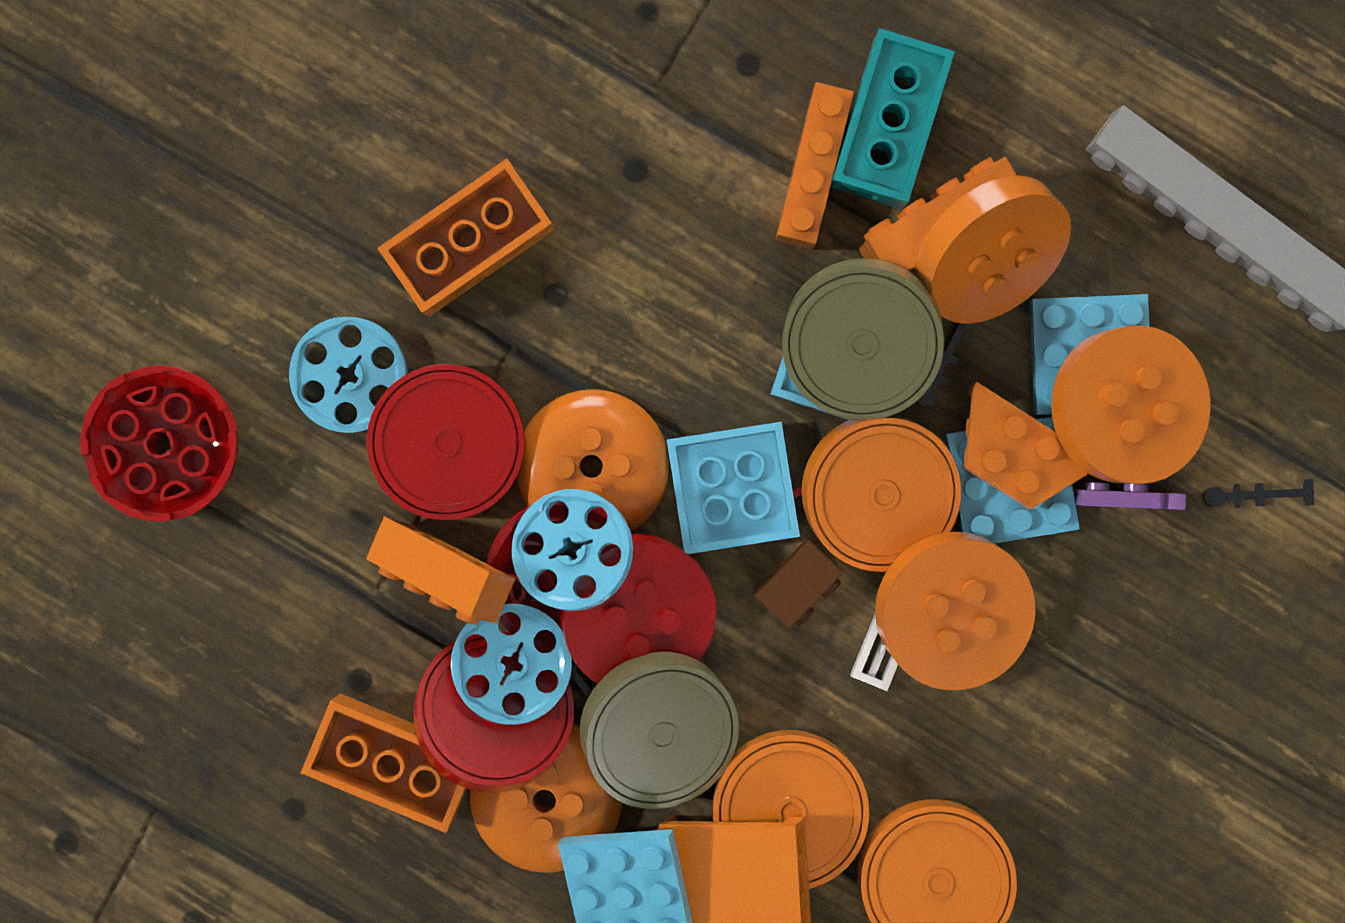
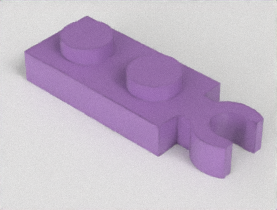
M1086 482L1085 490L1073 489L1075 504L1081 506L1185 510L1186 494L1148 492V485L1124 484V491H1109V483Z

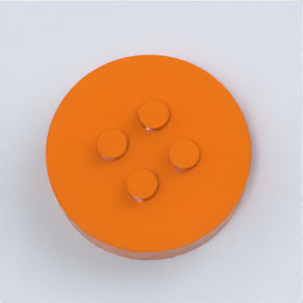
M1008 176L987 182L962 196L934 223L918 252L915 276L925 285L932 298L936 301L941 316L949 321L970 324L998 317L1027 300L1055 271L1069 244L1071 235L1069 213L1043 183L1034 178Z
M1126 326L1114 328L1088 337L1077 345L1064 360L1053 386L1051 399L1052 419L1057 437L1065 452L1076 465L1091 476L1107 482L1120 484L1152 483L1178 472L1198 451L1209 424L1210 392L1200 363L1188 347L1179 339L1154 327Z
M898 415L868 420L850 419L831 430L812 452L802 480V504L812 531L835 557L844 563L862 570L886 572L894 560L914 543L935 534L951 531L959 512L961 482L957 465L948 448L936 435L918 423Z
M939 533L914 543L903 551L890 565L877 593L875 604L876 625L886 650L909 676L924 685L937 689H971L999 677L1022 654L1034 627L1035 597L1029 578L1023 568L998 545L984 537L971 533Z
M778 730L755 737L733 754L730 763L717 780L714 788L712 806L714 822H784L788 817H805L809 889L825 884L841 874L855 859L865 840L869 824V802L863 781L850 759L842 750L816 734L799 730Z
M927 799L908 803L892 811L869 834L858 862V889L871 923H1007L1014 907L1017 876L1009 848L984 817L969 807L956 802Z

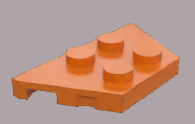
M972 383L969 388V395H971L970 418L967 419L965 433L968 440L963 456V468L1026 509L1035 508L1088 474L1068 456L1055 431L980 383Z

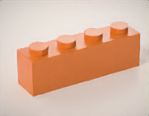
M819 82L815 83L775 241L812 250L816 245L854 91Z
M386 516L383 517L366 558L380 567L378 573L395 581L404 580L403 587L420 595H425L426 593L431 595L430 603L443 609L451 610L454 608L458 610L455 616L473 625H478L480 620L497 623L515 581L513 577L420 528Z

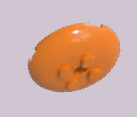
M579 390L551 401L529 422L524 430V454L520 470L517 474V482L527 507L534 504L540 498L559 490L580 489L595 493L609 501L619 510L626 520L630 532H632L652 515L664 495L669 475L668 451L659 427L652 417L637 403L610 391ZM588 455H595L602 461L603 468L597 477H588L582 471V461ZM587 520L588 525L593 529L601 528L600 523Z
M574 723L564 749L554 763L539 778L523 787L506 792L487 793L470 790L472 817L480 836L488 847L506 862L518 868L539 873L564 871L558 846L563 837L614 833L622 809V802L609 795L595 779L581 748L580 726ZM540 790H548L554 794L556 802L554 805L543 806L537 803L535 794Z

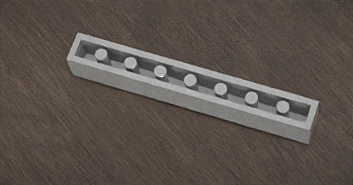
M1122 105L1111 114L1085 149L1093 155L1091 159L1097 166L1106 171H1111L1112 169L1123 177L1122 182L1128 189L1137 194L1144 193L1155 201L1153 205L1159 212L1168 217H1177L1186 224L1184 228L1190 235L1200 240H1208L1217 247L1215 251L1221 258L1231 263H1239L1248 270L1246 274L1251 280L1262 286H1270L1279 293L1277 297L1282 303L1293 309L1299 308L1309 315L1308 321L1316 328L1324 332L1345 329V269L1126 106Z

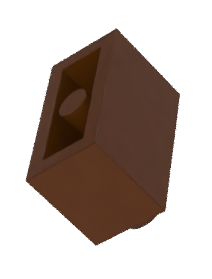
M806 538L753 594L788 629L794 623L799 627L814 612L811 605L820 596L824 599L828 598L840 586L841 582L838 578L843 572Z

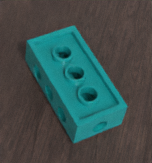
M879 28L871 46L840 147L830 188L901 210L908 204L955 51ZM894 78H905L910 84V89L899 88L895 84ZM882 115H894L898 119L899 126L890 127L886 125ZM874 150L883 152L887 157L888 164H876L872 160L870 152Z

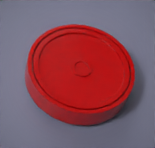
M455 364L430 365L404 375L395 381L381 396L368 424L367 455L377 482L384 492L399 506L413 514L428 519L458 520L476 515L488 509L509 490L516 479L523 460L524 429L515 403L495 380L478 370Z
M631 534L633 541L631 567L625 581L616 593L603 603L589 609L578 611L557 609V623L563 631L564 640L571 658L581 671L598 684L604 676L620 664L648 653L673 652L687 655L698 661L705 653L711 641L716 621L714 592L707 575L700 565L672 542L652 535ZM615 544L606 546L601 552V561L606 567L617 565L621 559V550ZM583 576L576 583V592L582 599L589 598L595 593L596 582L591 576Z
M501 631V633H503V634H505V635H509V636L512 635V634L509 633V632H503V631ZM473 634L465 640L464 650L470 657H480L487 650V641L483 636ZM454 641L445 647L429 664L416 693L413 721L416 737L422 752L441 775L469 790L498 793L511 791L531 783L546 772L554 763L569 739L574 720V700L570 684L568 683L564 694L557 704L535 720L522 724H499L489 721L472 711L456 690L451 673V656L455 644ZM522 642L519 644L516 653L513 652L511 657L503 656L500 663L505 665V675L500 685L504 683L506 676L512 670L518 672L521 670L522 664L517 660L518 652L523 645ZM535 648L538 652L548 653V651ZM543 670L537 675L536 686L541 692L549 693L557 687L558 678L552 670ZM481 674L471 676L466 683L468 694L475 698L484 696L489 690L488 679ZM517 692L508 693L502 700V708L508 715L519 714L525 705L523 696Z

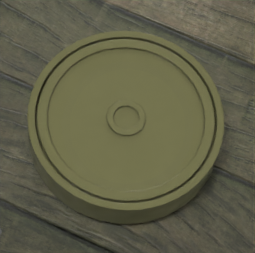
M868 258L838 262L812 276L797 292L789 307L782 337L784 362L790 378L797 389L818 408L835 416L853 420L888 417L915 403L928 390L936 378L944 351L941 314L936 301L932 298L925 285L912 273L898 265Z
M673 652L648 653L638 658L629 659L611 670L591 692L584 706L580 721L581 748L599 785L618 801L644 809H662L677 806L705 792L720 778L730 763L736 749L739 734V721L735 704L718 677L700 661L687 655Z

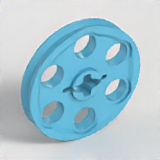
M357 317L332 318L314 326L298 342L289 367L291 391L304 414L316 424L326 429L343 433L368 430V424L375 408L371 400L372 390L378 385H384L389 388L395 381L408 374L404 353L395 338L378 324ZM348 325L358 327L362 334L361 342L352 348L345 346L340 336L342 330ZM314 342L322 343L327 350L326 359L318 365L312 364L306 357L307 347ZM379 347H388L394 354V362L387 369H380L374 364L373 354ZM362 356L359 363L355 366L354 374L358 377L357 382H347L337 394L336 391L342 385L341 381L344 377L339 372L342 367L350 368ZM313 380L320 382L325 390L323 399L317 403H311L304 395V387ZM343 402L352 403L357 409V417L351 424L341 423L336 416L337 407Z
M580 489L555 491L537 500L521 517L512 541L513 566L519 581L526 591L545 605L569 611L589 609L608 600L625 581L633 558L632 535L623 515L606 499L595 493ZM557 502H564L569 508L568 518L560 524H554L549 518L550 508ZM601 507L607 512V522L600 529H591L587 522V516L592 509ZM539 533L544 540L543 549L536 555H529L525 551L524 542L529 535ZM570 540L576 544H584L581 546V549L576 551L577 558L575 560L570 556L560 555L568 549V541ZM615 544L621 550V559L617 565L606 567L601 561V552L606 546ZM552 570L557 576V585L551 592L544 593L538 588V577L543 571ZM583 576H591L596 582L595 593L589 598L582 599L576 592V583Z
M504 604L500 616L506 612L515 613L521 622L518 632L510 636L501 633L498 628V621L497 623L480 620L478 625L467 623L458 635L453 647L451 673L460 697L476 714L499 724H522L541 717L557 704L569 683L572 659L564 640L563 631L552 618L542 611L527 605ZM541 630L551 631L556 639L554 648L548 653L538 652L533 644L535 635ZM473 634H479L487 641L486 652L477 658L470 657L464 650L465 640ZM522 642L523 645L518 652L517 660L522 664L521 670L519 672L512 670L506 676L504 683L500 685L505 675V665L500 663L503 656L511 657L513 652L516 653L519 644ZM543 670H552L558 678L557 687L549 693L541 692L536 686V677ZM476 674L485 676L489 682L488 692L480 698L470 696L466 690L468 679ZM517 692L524 698V708L517 715H508L502 708V700L508 693Z

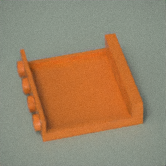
M671 815L659 824L657 830L673 829L693 923H811L805 817H788L784 822L677 821L676 815Z

